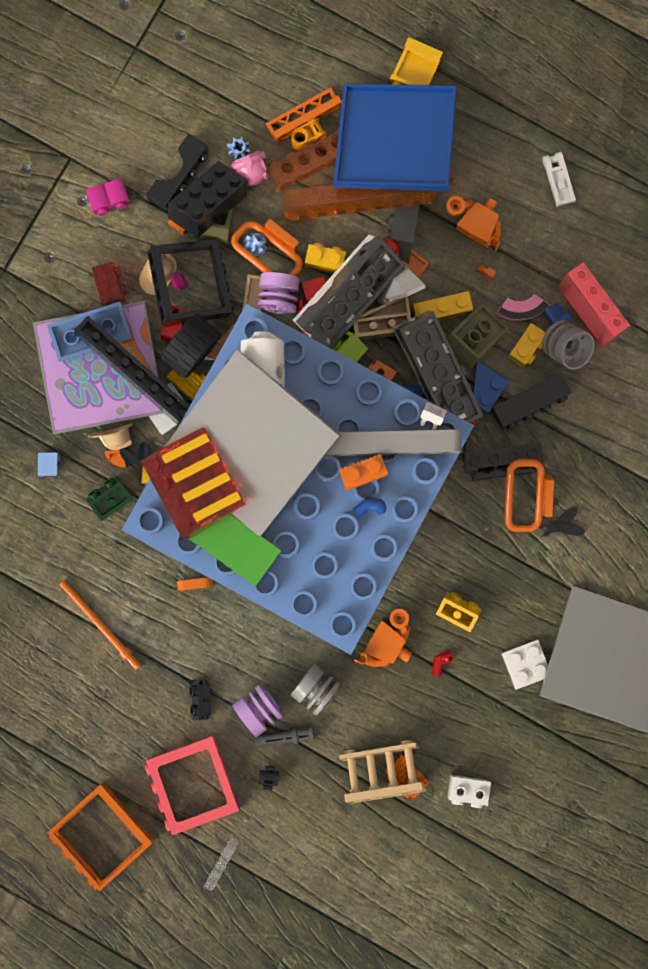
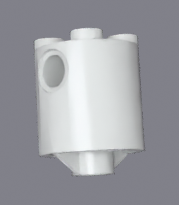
M254 332L249 339L242 340L241 352L284 387V341L271 332Z

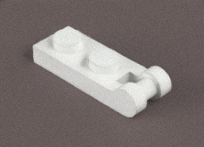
M562 152L555 153L554 156L550 157L549 155L543 156V165L546 169L556 207L574 203L576 199ZM557 163L558 167L553 168L552 164Z

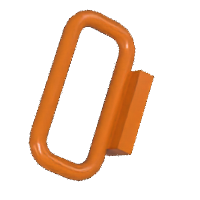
M271 219L265 223V227L256 221H247L233 234L231 239L233 248L263 273L274 271L239 243L240 237L250 228L255 229L294 260L295 267L289 275L297 276L301 272L303 262L296 253L299 241Z
M518 459L511 462L507 468L505 525L512 532L535 531L542 524L543 515L544 517H552L554 479L551 474H545L544 466L538 460ZM518 467H535L537 469L535 521L529 525H516L512 522L514 471Z

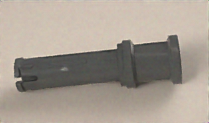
M313 725L298 729L293 727L291 731L261 734L255 737L256 747L293 742L295 745L304 741L315 742Z

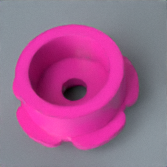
M174 273L171 283L175 289L178 288L182 291L183 288L187 287V281L182 273Z

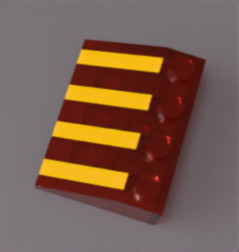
M201 428L159 449L141 461L182 539L198 535L246 505L205 428Z

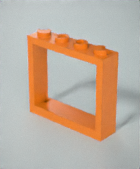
M104 782L47 832L54 845L58 844L61 847L64 857L68 860L71 859L75 863V869L81 875L84 874L89 879V885H92L99 892L154 842L150 834ZM98 794L142 843L104 879L97 874L60 832V829Z

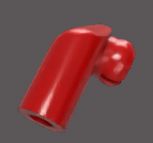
M444 651L437 655L433 660L431 675L441 676L442 666L453 662L454 655L449 651Z

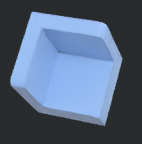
M38 453V476H57L58 462H61V454Z

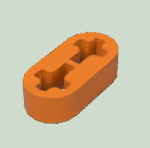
M209 577L177 581L178 591L214 587V581Z

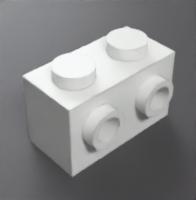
M451 774L447 798L452 800V804L463 805V802L471 803V807L482 808L483 805L488 806L491 782L486 779Z

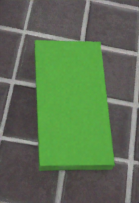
M209 500L204 508L208 507L214 502ZM224 509L198 522L195 520L184 535L254 586L258 585L281 552L279 548L262 536L256 535L244 523Z

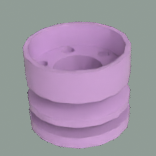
M277 272L262 273L260 275L259 287L267 292L258 293V298L261 300L257 301V308L276 314L295 313L297 307L294 304L297 303L298 299L290 294L299 292L300 278Z
M260 685L255 687L259 696H256L252 691L249 692V696L252 699L250 703L242 697L232 705L240 719L255 737H258L267 730L264 720L267 719L272 725L275 724L271 716L272 714L279 720L283 717L275 699Z

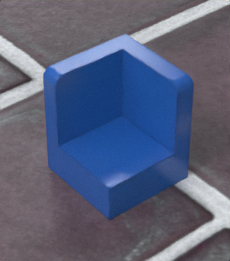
M559 303L546 308L542 312L550 326L561 320L571 322L573 319L569 312L567 314L564 312Z

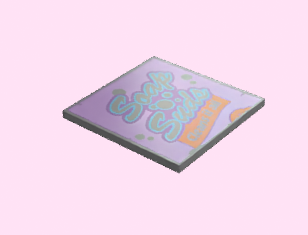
M140 301L122 305L132 339L119 342V344L160 379L146 302ZM79 314L33 322L53 435L163 414L158 407L94 351L59 362L47 325Z

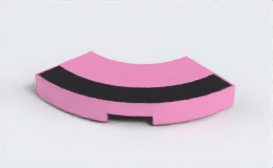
M535 294L524 301H514L507 298L496 314L511 321L528 320L540 315L549 304Z

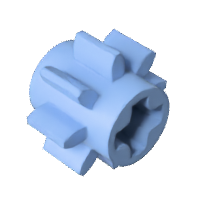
M242 136L240 139L233 137L232 144H227L228 148L232 149L228 152V155H234L235 160L250 154V150L246 149L250 144L249 142L244 143Z
M251 233L243 241L246 244L244 248L254 256L257 255L259 257L267 249L265 246L266 239L259 233Z

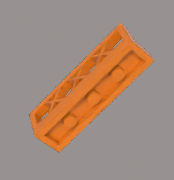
M330 87L267 122L266 126L276 144L291 137L295 129L303 126L308 121L314 118L321 120L341 109L342 101L339 96L334 94ZM330 94L332 99L321 104L322 98ZM307 106H317L315 109L305 113ZM292 114L301 115L299 118L288 122ZM276 123L285 124L275 131L272 128Z

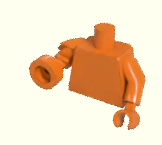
M460 196L450 197L446 203L447 212L452 216L464 215L458 222L456 230L486 248L494 246L495 251L498 250L502 236L501 222L498 220L499 215L494 212L498 203L491 198H488L485 204L482 205Z
M395 609L391 612L389 620L395 627V630L385 622L380 621L364 652L357 651L361 658L359 660L354 659L356 663L371 667H387L390 663L393 664L397 657L406 663L408 662L412 652L403 647L410 632V626L408 625L409 615L405 610Z

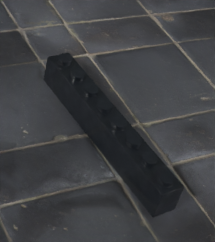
M87 316L75 329L74 334L179 426L190 406L94 320Z

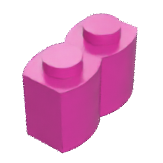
M122 178L86 190L95 215H106L109 213V210L115 208L122 210L131 203Z

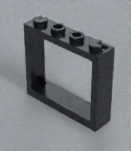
M217 239L155 245L149 248L147 255L162 325L186 323L195 314H199L205 320L227 318L232 313L233 302L229 298L230 287L225 279L226 268L224 263L222 264V249L220 245L218 246ZM210 250L221 308L172 313L161 254Z

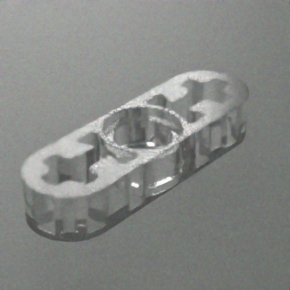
M233 837L229 839L205 882L204 888L211 892L213 891L240 841Z

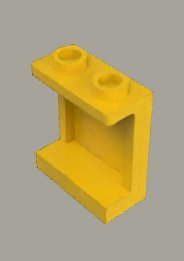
M408 37L405 49L394 73L390 77L389 84L430 85L442 59L443 52Z

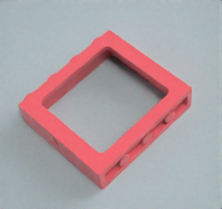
M584 262L567 273L558 285V291L601 349L630 326Z
M214 735L146 760L145 770L147 775H151L153 783H151L154 794H158L160 799L158 802L159 810L161 813L164 812L167 819L164 820L167 831H171L172 835L239 811L240 807ZM208 750L227 804L178 822L174 817L158 768L194 753Z

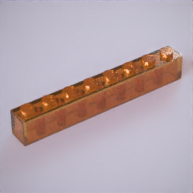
M334 185L283 191V211L286 221L437 203V193L433 190L334 188Z

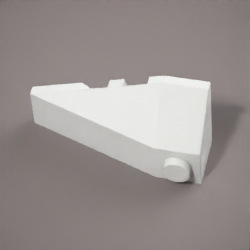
M406 266L401 269L380 293L378 302L383 304L388 302V299L390 302L397 298H404L426 287Z

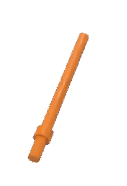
M62 581L59 584L61 588L120 652L119 655L122 659L127 660L135 670H138L142 665L132 655L133 652L119 641L67 581Z

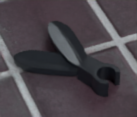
M145 441L139 446L137 458L126 449H120L119 451L121 458L134 470L138 471L139 484L141 486L144 485L142 484L143 463L145 459H148L149 452Z
M572 507L566 510L555 524L541 526L539 529L545 527L548 530L547 534H542V537L549 536L556 531L573 536L584 534L585 531L580 526L568 524L576 516L577 508Z

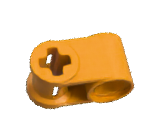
M314 118L293 131L291 144L294 149L304 150L327 137L328 133L321 127L319 118ZM301 136L305 140L303 142H297L295 138Z

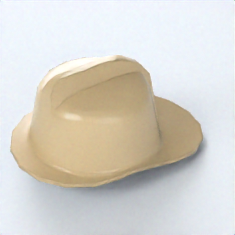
M161 254L168 287L173 274L176 272L177 265L173 256ZM148 260L140 274V286L147 294L156 295Z
M130 423L115 429L94 432L87 436L99 437L105 447L111 450H120L132 444L129 427L133 424Z

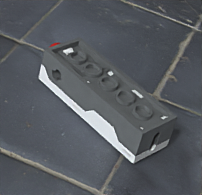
M368 234L293 321L310 338L332 349L405 266L399 258L398 244L391 238L380 239Z
M426 310L395 326L393 330L427 400L475 425L476 419L484 415L434 311Z

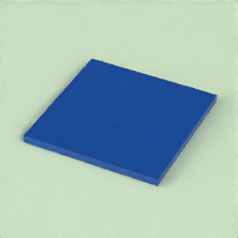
M344 84L334 188L449 191L457 86Z

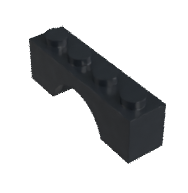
M189 133L178 148L179 154L183 159L182 169L179 174L170 180L156 179L146 193L147 200L165 212L168 210L169 202L187 188L188 180L195 177L198 172L197 167L201 162L204 163L209 156L207 145Z

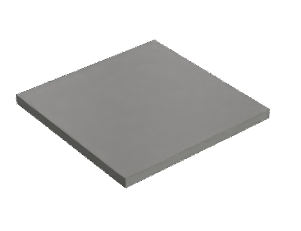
M236 350L160 453L164 455L206 433L209 442L175 458L171 462L180 470H183L217 453L220 461L189 477L200 486L227 472L231 480L213 488L207 493L219 501L238 492L241 499L225 508L256 535L261 537L341 434L243 352Z
M572 586L539 696L648 733V611Z

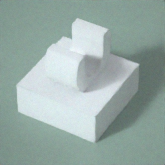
M426 402L420 416L422 418L421 426H424L426 421H430L433 423L431 430H436L438 425L441 426L447 410Z

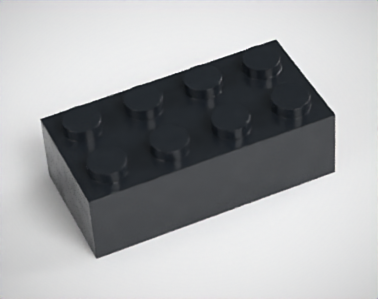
M218 161L169 202L168 219L196 238H199L247 196L248 180Z

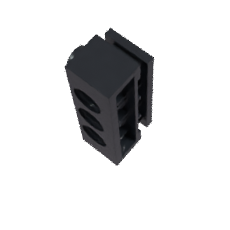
M541 443L472 451L463 454L465 473L474 472V476L471 477L472 481L506 477L507 469L497 470L496 468L509 466L511 462L518 459H535L541 463L544 462ZM518 467L514 471V476L537 473V469L535 467ZM492 468L493 470L489 472L477 473V470Z

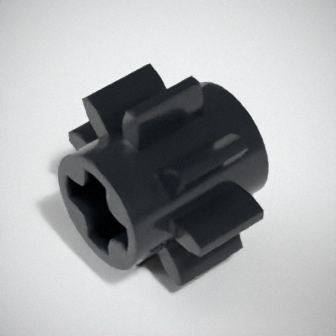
M265 765V770L259 771L258 785H263V790L271 791L273 786H278L279 771H274V766Z

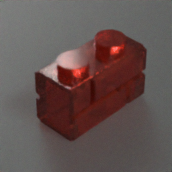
M109 262L92 267L103 307L117 302H125L124 296L127 295L125 284L121 285L119 279L122 277L120 266L116 267L114 262Z

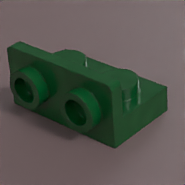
M118 476L108 479L103 487L94 489L86 498L88 504L101 521L133 500Z

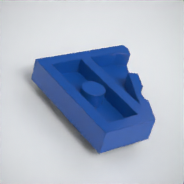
M478 361L476 364L473 395L480 409L488 414L509 381Z

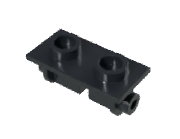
M200 680V684L199 681H191L189 693L192 697L190 714L193 716V720H206L211 715L210 701L203 702V698H210V685L207 683V680Z

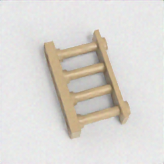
M413 740L402 741L401 745L361 752H356V750L344 751L343 755H339V759L348 761L351 784L350 794H344L345 802L353 804L426 792L425 784L416 779L412 750L419 749V745L413 743ZM405 752L409 779L406 785L397 783L393 753ZM385 754L389 784L387 788H380L377 781L374 756ZM355 759H367L370 780L369 791L361 792V789H359Z

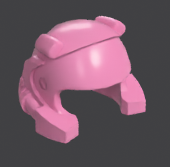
M258 150L232 161L230 165L233 171L248 180L247 188L248 186H256L269 177L263 161L266 158L264 151Z

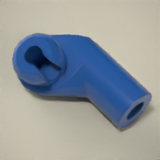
M368 497L356 505L353 510L360 517L368 510L383 514L386 512L387 506L382 499Z

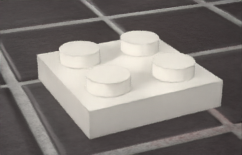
M538 640L501 653L515 690L545 678L548 664Z

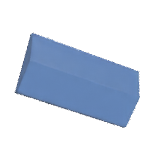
M121 302L48 324L47 327L59 362L93 351L74 334L75 329L87 316L94 320L118 343L132 339Z

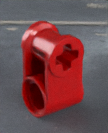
M179 306L171 307L172 313H177V311L178 313L184 312ZM185 323L163 325L161 340L170 342Z

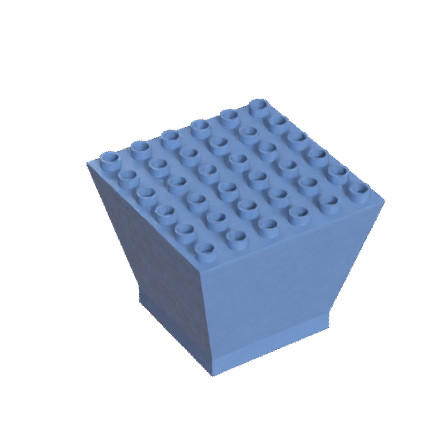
M248 304L245 305L180 423L181 425L235 351H241V341L249 339L254 332H271L284 341V387L337 432L431 430L433 423L430 421H426L424 426H421L422 418L420 416L426 402L431 403L430 401ZM446 411L441 426L438 425L436 430H461V443L463 447L474 425ZM459 453L381 455L388 475L346 491L341 479L340 468L344 469L345 466H352L353 463L357 464V461L369 460L374 455L323 457L262 535L263 538L279 548L281 552L257 586L251 584L184 536L195 521L193 514L202 510L209 500L214 503L217 500L206 492L186 502L182 495L199 485L190 477L175 483L172 475L181 470L171 461L165 464L162 457L122 531L351 655ZM368 497L382 499L387 506V510L383 514L368 510L360 517H358L353 508ZM223 508L225 511H227V512L230 513L232 516H234V515H233L231 512H229L226 508Z

